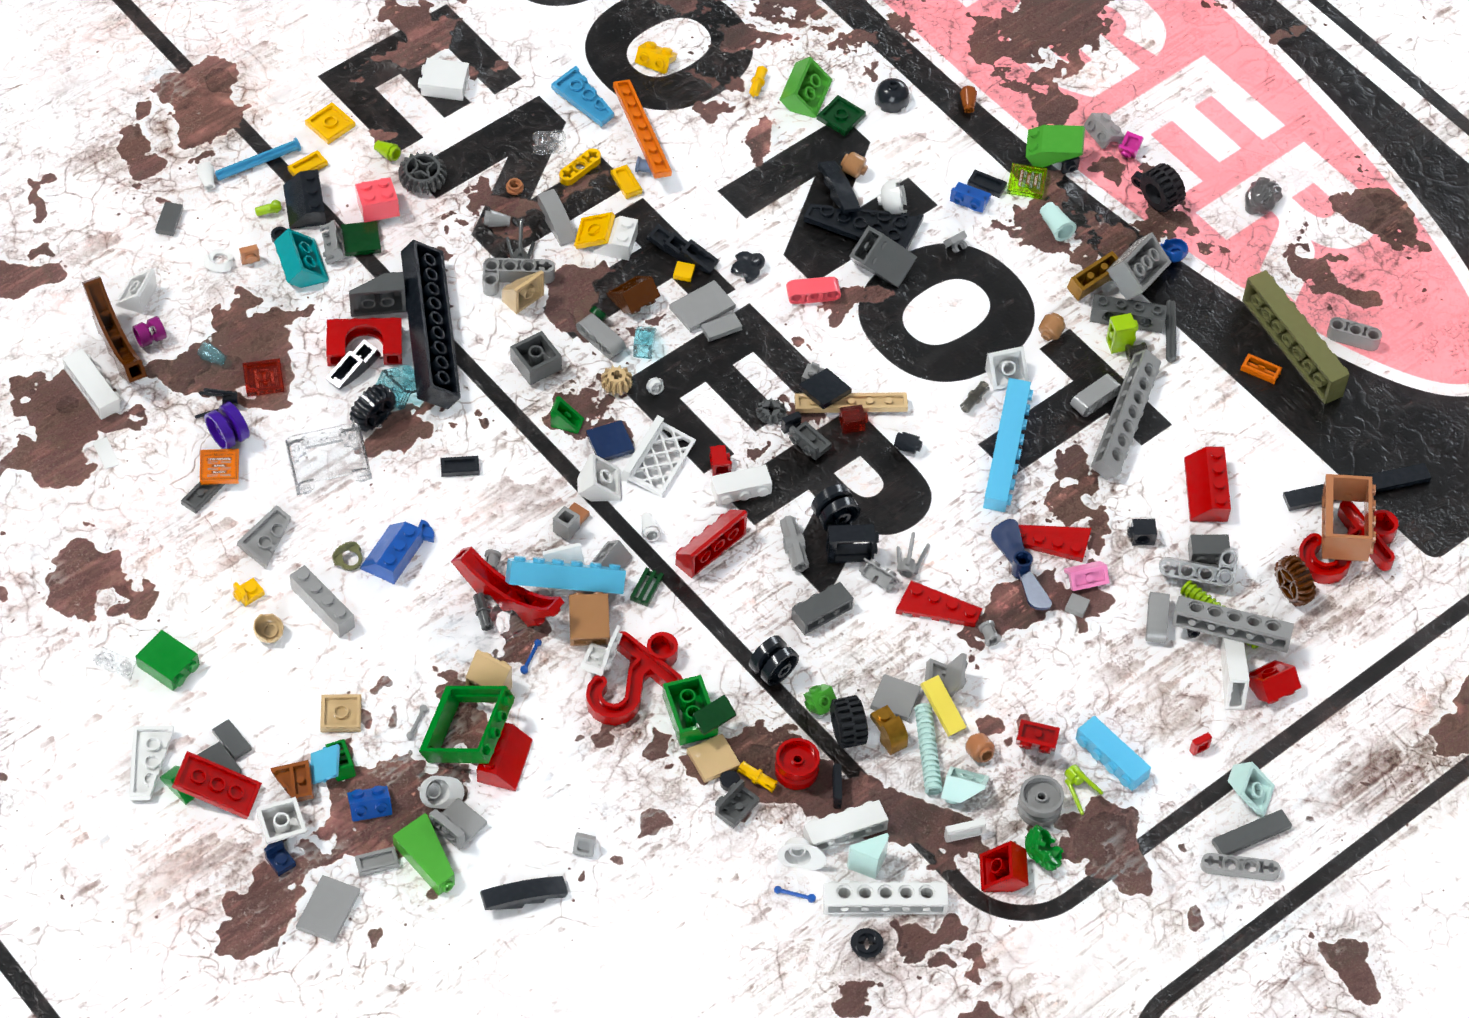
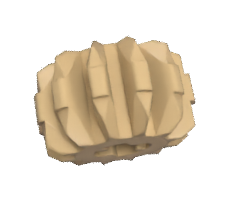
M612 365L611 369L605 368L604 373H602L601 386L605 389L606 393L612 392L613 397L616 393L622 396L623 392L628 393L629 388L632 386V374L628 372L627 367L622 369L621 365L618 367Z

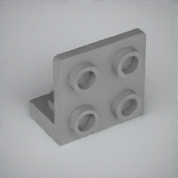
M459 798L443 812L440 813L437 809H434L429 813L433 828L459 850L487 825V820Z

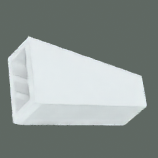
M1222 637L1221 663L1225 709L1244 710L1250 681L1245 646L1243 642Z

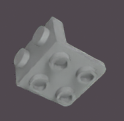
M961 653L948 665L930 658L926 662L925 681L939 675L950 697H953L966 684L967 654Z

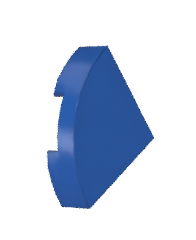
M421 519L418 527L423 529V540L434 543L435 536L432 527L427 521Z

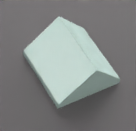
M888 833L850 845L847 861L848 869L876 879L886 857L889 840Z

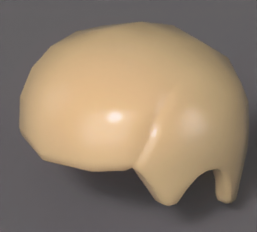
M273 613L260 614L254 620L253 630L255 636L261 642L274 643L282 637L284 625L281 619Z

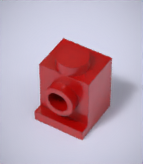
M725 445L711 446L709 458L712 476L731 472L732 461L730 460V453H726Z

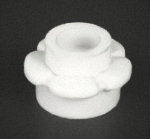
M657 377L651 378L646 384V389L653 395L660 394L664 390L663 380Z

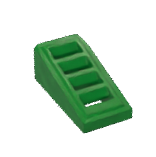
M345 739L325 744L326 748L336 744L340 745V749L343 748V750H340L339 775L335 777L338 782L356 776L354 764Z

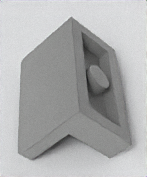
M620 540L607 541L592 562L601 563L605 567H609V564H618L623 569L632 558V555Z

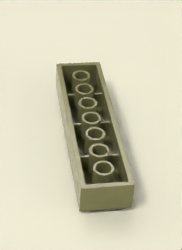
M1267 270L1248 277L1242 299L1244 304L1324 404L1343 397L1350 374L1348 369L1340 363L1337 355L1332 353L1327 343L1320 338L1316 329L1308 323L1306 317L1299 312L1295 303L1287 297L1285 291L1279 287L1274 277Z

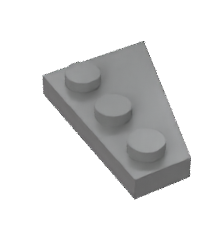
M276 505L237 542V546L266 569L291 520V516Z

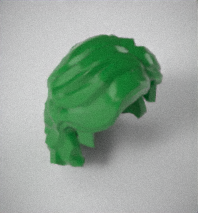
M1039 825L1031 828L1025 836V849L1029 857L1048 871L1056 870L1062 864L1063 848L1060 846H1050L1051 843L1056 842V839Z

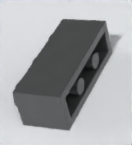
M838 582L835 585H829L820 593L813 594L806 601L795 604L792 608L791 619L801 632L806 635L851 610L854 598L843 584Z

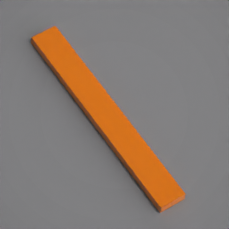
M631 81L613 82L615 93L654 179L672 176V170Z

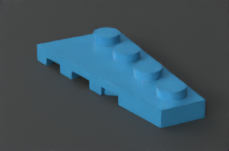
M574 66L551 84L552 90L601 127L614 118V112L603 98L598 96L595 88L590 86L587 78L584 75L582 76L577 66Z

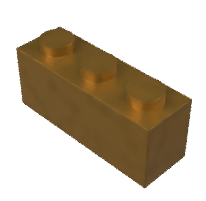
M1111 251L1071 277L1067 289L1077 301L1111 280L1107 269L1118 259L1117 255Z

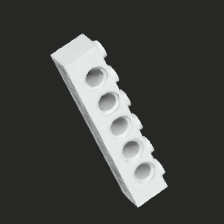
M830 881L823 884V914H947V883H941L940 881H933L931 883H921L919 881H912L910 883H900L898 881L890 883H880L878 881H871L869 883H859L857 881L839 883L837 881ZM845 895L848 898H841L840 896ZM866 895L869 898H862L861 896ZM882 895H886V896H888L889 898H883V897H881V896H882ZM907 895L910 898H903L902 896Z

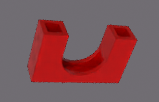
M402 318L327 319V366H336L346 355L348 344L360 336H371L382 343L384 365H402Z

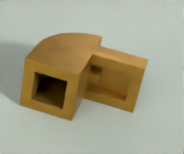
M888 705L870 714L871 720L881 732L880 742L890 755L907 747L908 734L900 716L896 717Z

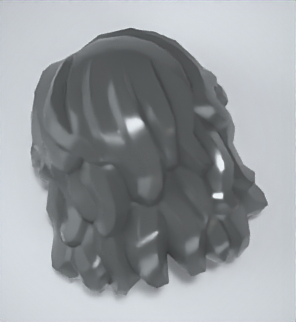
M1259 177L1257 181L1252 182L1251 187L1245 193L1246 212L1249 214H1266L1275 207V203L1283 197L1281 193L1282 188L1279 187V184L1265 177Z

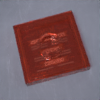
M280 358L242 363L247 397L285 392Z

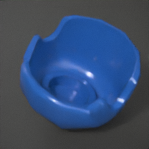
M1165 239L1164 244H1160L1170 261L1174 263L1183 260L1189 251L1187 243L1182 239Z

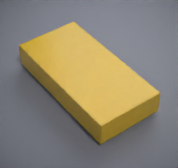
M317 150L287 167L294 177L300 171L320 170L328 166V161Z
M627 164L611 170V176L626 199L642 194V188Z

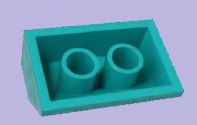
M287 229L274 241L286 281L290 285L304 288L325 283L329 280L314 238Z

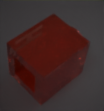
M862 405L840 407L839 421L842 433L865 431V423H868V414L864 412Z

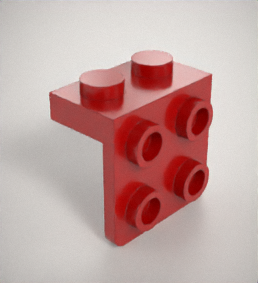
M1021 719L1016 743L1023 749L1031 750V747L1039 748L1041 753L1050 754L1051 751L1055 752L1060 728Z

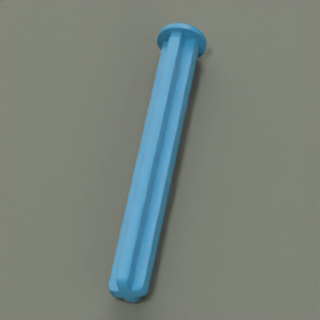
M295 137L291 142L216 170L215 176L218 180H222L293 151H301L300 143Z

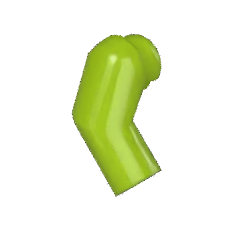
M273 200L270 204L255 207V213L257 216L278 213L282 209L281 202Z

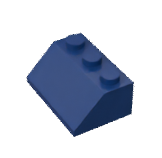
M406 521L389 525L360 569L395 584L422 545L423 529Z

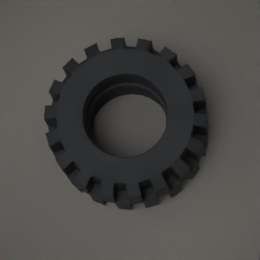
M1160 163L1143 173L1140 177V187L1144 198L1158 212L1165 213L1185 200L1186 189L1183 180L1170 165Z
M853 695L833 699L830 705V715L838 745L844 749L867 744V719L859 697Z

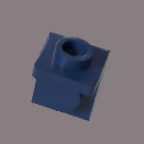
M282 840L268 844L264 849L265 859L278 877L296 867V862L285 849Z

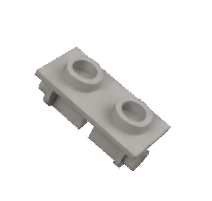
M864 558L866 565H861L859 568L861 575L872 582L878 576L879 578L875 583L885 590L889 589L892 591L895 586L893 582L899 583L896 577L897 574L889 568L886 570L880 567L881 564L872 558L870 561Z

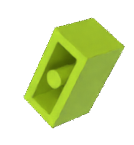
M1131 313L1110 317L1106 342L1111 354L1133 349V344L1136 341V331H1138L1137 320L1133 319Z

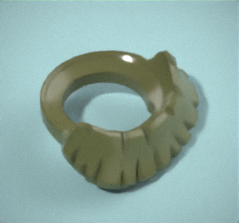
M354 541L343 543L335 549L332 555L334 565L340 566L347 571L358 569L363 560L360 545ZM345 551L354 552L358 556V562L355 565L344 563L342 554Z

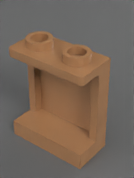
M577 592L569 595L570 646H584L591 643L608 645L610 641L608 594L603 592H594L593 594Z

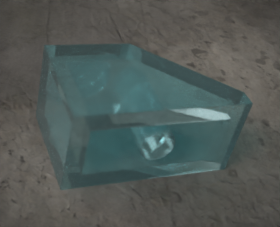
M638 326L636 328L633 357L652 359L657 328Z

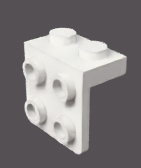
M617 625L607 648L594 643L590 644L582 660L581 669L603 676L605 669H610L617 653V645H619L622 633H620L621 626Z

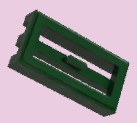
M646 567L630 596V600L648 607L664 578V574H657V571H650V568ZM647 576H650V577L648 578V580H647V582H646V584H645L643 590L641 591L639 597L636 598L637 595H638V593H639V591H640V589H641V587L643 586V584H644V582H645ZM655 578L656 581L651 591L649 592L646 600H642L648 588L650 587L653 579Z

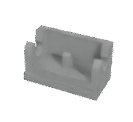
M335 220L320 227V231L329 230L322 233L325 249L323 257H326L325 262L327 265L346 258L342 229Z

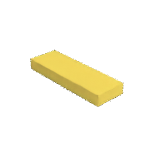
M939 675L920 684L948 737L967 728Z

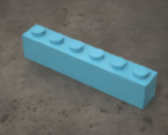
M514 556V559L508 558L505 582L509 585L623 594L626 571L618 564H609V567H605L597 562L583 565L581 561L564 563V560L552 559V562H548L540 557L526 560L524 556Z

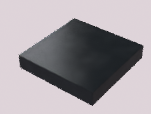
M828 368L799 384V389L822 409L829 407L852 392V388Z

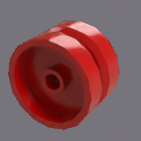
M791 738L784 741L778 747L775 758V776L778 782L792 790H803L810 787L816 781L819 773L820 754L817 747L809 740L803 738Z

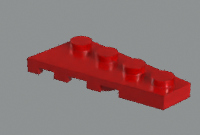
M1019 525L1024 548L1083 562L1091 528Z
M911 580L896 608L895 614L902 615L907 613L912 614V617L920 618V616L930 617L932 618L931 620L935 621L947 620L952 624L975 627L983 608Z

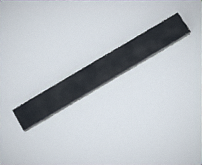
M1425 463L1363 475L1372 477V484L1376 485V493L1431 481V475ZM1324 484L1283 492V498L1288 510L1292 511L1321 505Z

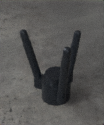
M204 388L203 391L199 392L200 395L222 397V404L231 402L238 406L237 391ZM210 411L195 415V418L204 417Z

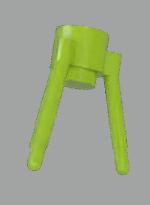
M1075 764L1065 771L1064 775L1067 779L1064 782L1069 787L1080 814L1084 815L1073 784L1078 786L1085 781L1099 794H1103V791Z

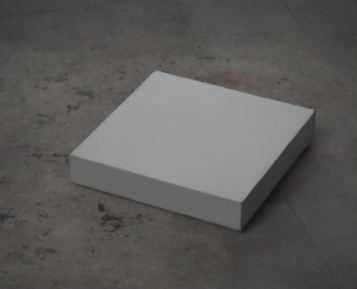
M884 674L870 709L876 711L888 705L896 717L900 716L901 720L908 722L921 691V686Z

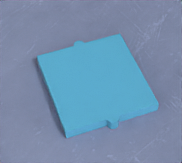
M339 744L327 748L323 747L322 750L311 753L310 765L313 785L320 782L325 783L329 779L338 777Z

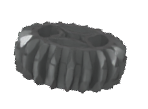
M424 151L423 154L417 152L416 155L410 153L409 158L405 157L398 169V175L402 187L406 188L407 192L412 190L413 195L418 192L421 196L422 193L428 195L429 192L435 193L436 189L441 190L447 178V168L443 159H439L438 155L433 156L432 152L426 154Z

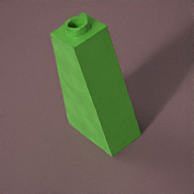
M426 813L393 835V846L438 896L453 888L455 885L454 872Z

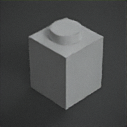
M566 506L553 518V532L567 541L580 529V515Z

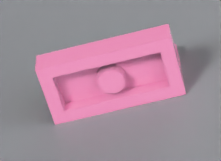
M1101 561L1064 568V573L1069 575L1072 591L1110 583L1107 565Z

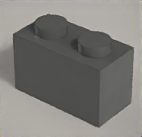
M1229 534L1190 535L1188 542L1189 560L1218 565L1221 551L1230 548ZM1231 553L1224 555L1223 560L1229 563Z

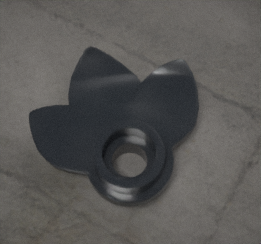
M739 252L735 255L737 261L732 265L731 273L744 274L745 282H752L759 276L760 270L764 267L765 258L761 253Z

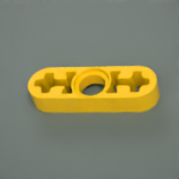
M594 148L588 149L561 169L559 172L560 183L570 186L598 166L601 162L600 151ZM583 165L585 168L577 169L576 166Z

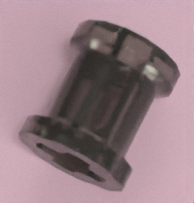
M1142 342L1139 345L1132 346L1126 344L1125 353L1127 360L1131 361L1135 353L1147 349L1146 343Z

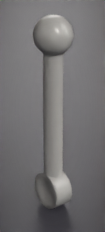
M426 705L420 706V713L411 731L406 734L407 739L411 740L414 738L413 733L423 714L428 711Z

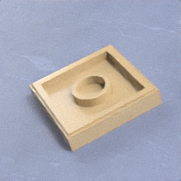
M361 694L321 695L320 732H361Z
M723 734L687 748V754L704 783L720 777L725 771L739 769L740 762Z

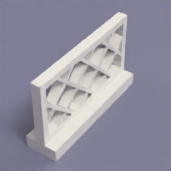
M657 415L624 467L620 480L626 483L629 480L662 497L695 444L696 439L664 423V418ZM662 431L670 432L672 437L663 439ZM685 440L689 445L680 448L678 441ZM674 442L676 449L667 450L665 443ZM661 444L664 451L655 452L653 445ZM678 453L680 459L671 461L669 454ZM665 455L667 462L659 464L657 457ZM653 458L655 465L646 466L644 460ZM670 467L671 474L663 475L661 468ZM657 469L659 476L650 478L648 470ZM644 471L646 479H639L635 477V474ZM661 480L663 487L659 490L653 486L652 482Z

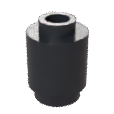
M898 432L894 447L904 452L916 454L917 451H921L923 441L920 440V436L907 432Z

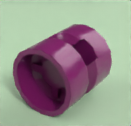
M158 316L148 319L146 324L141 322L132 326L134 336L141 348L151 345L152 341L158 342L167 338L164 326Z

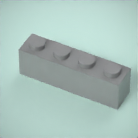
M306 565L289 575L291 589L339 638L355 628L354 614Z

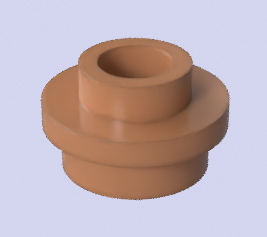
M512 178L506 184V191L511 195L521 194L524 190V184L518 178Z

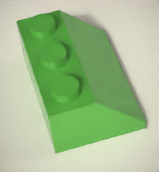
M811 57L795 63L779 100L790 112L815 118L831 85L832 78Z

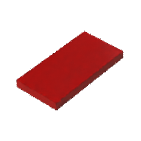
M187 751L171 788L247 820L262 783Z

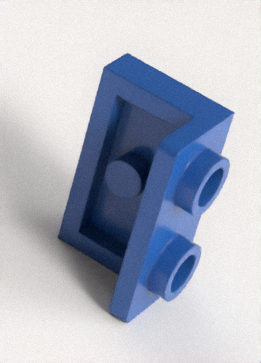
M374 786L365 790L356 789L347 793L353 822L392 815L391 799L387 786Z

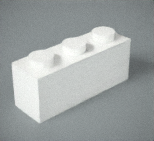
M766 465L711 476L710 488L716 506L726 505L735 501H745L749 498L763 497L771 494L772 481Z

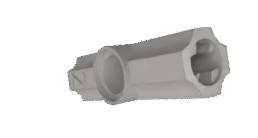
M792 515L785 516L780 520L784 550L786 554L788 553L792 570L803 572L809 568L805 552V539L803 534H800L796 517Z

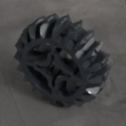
M375 384L372 388L368 387L367 391H363V394L358 396L357 401H354V406L351 407L352 411L349 414L350 420L361 431L373 430L392 414L391 411L395 408L394 405L396 404V396L389 387L382 384Z

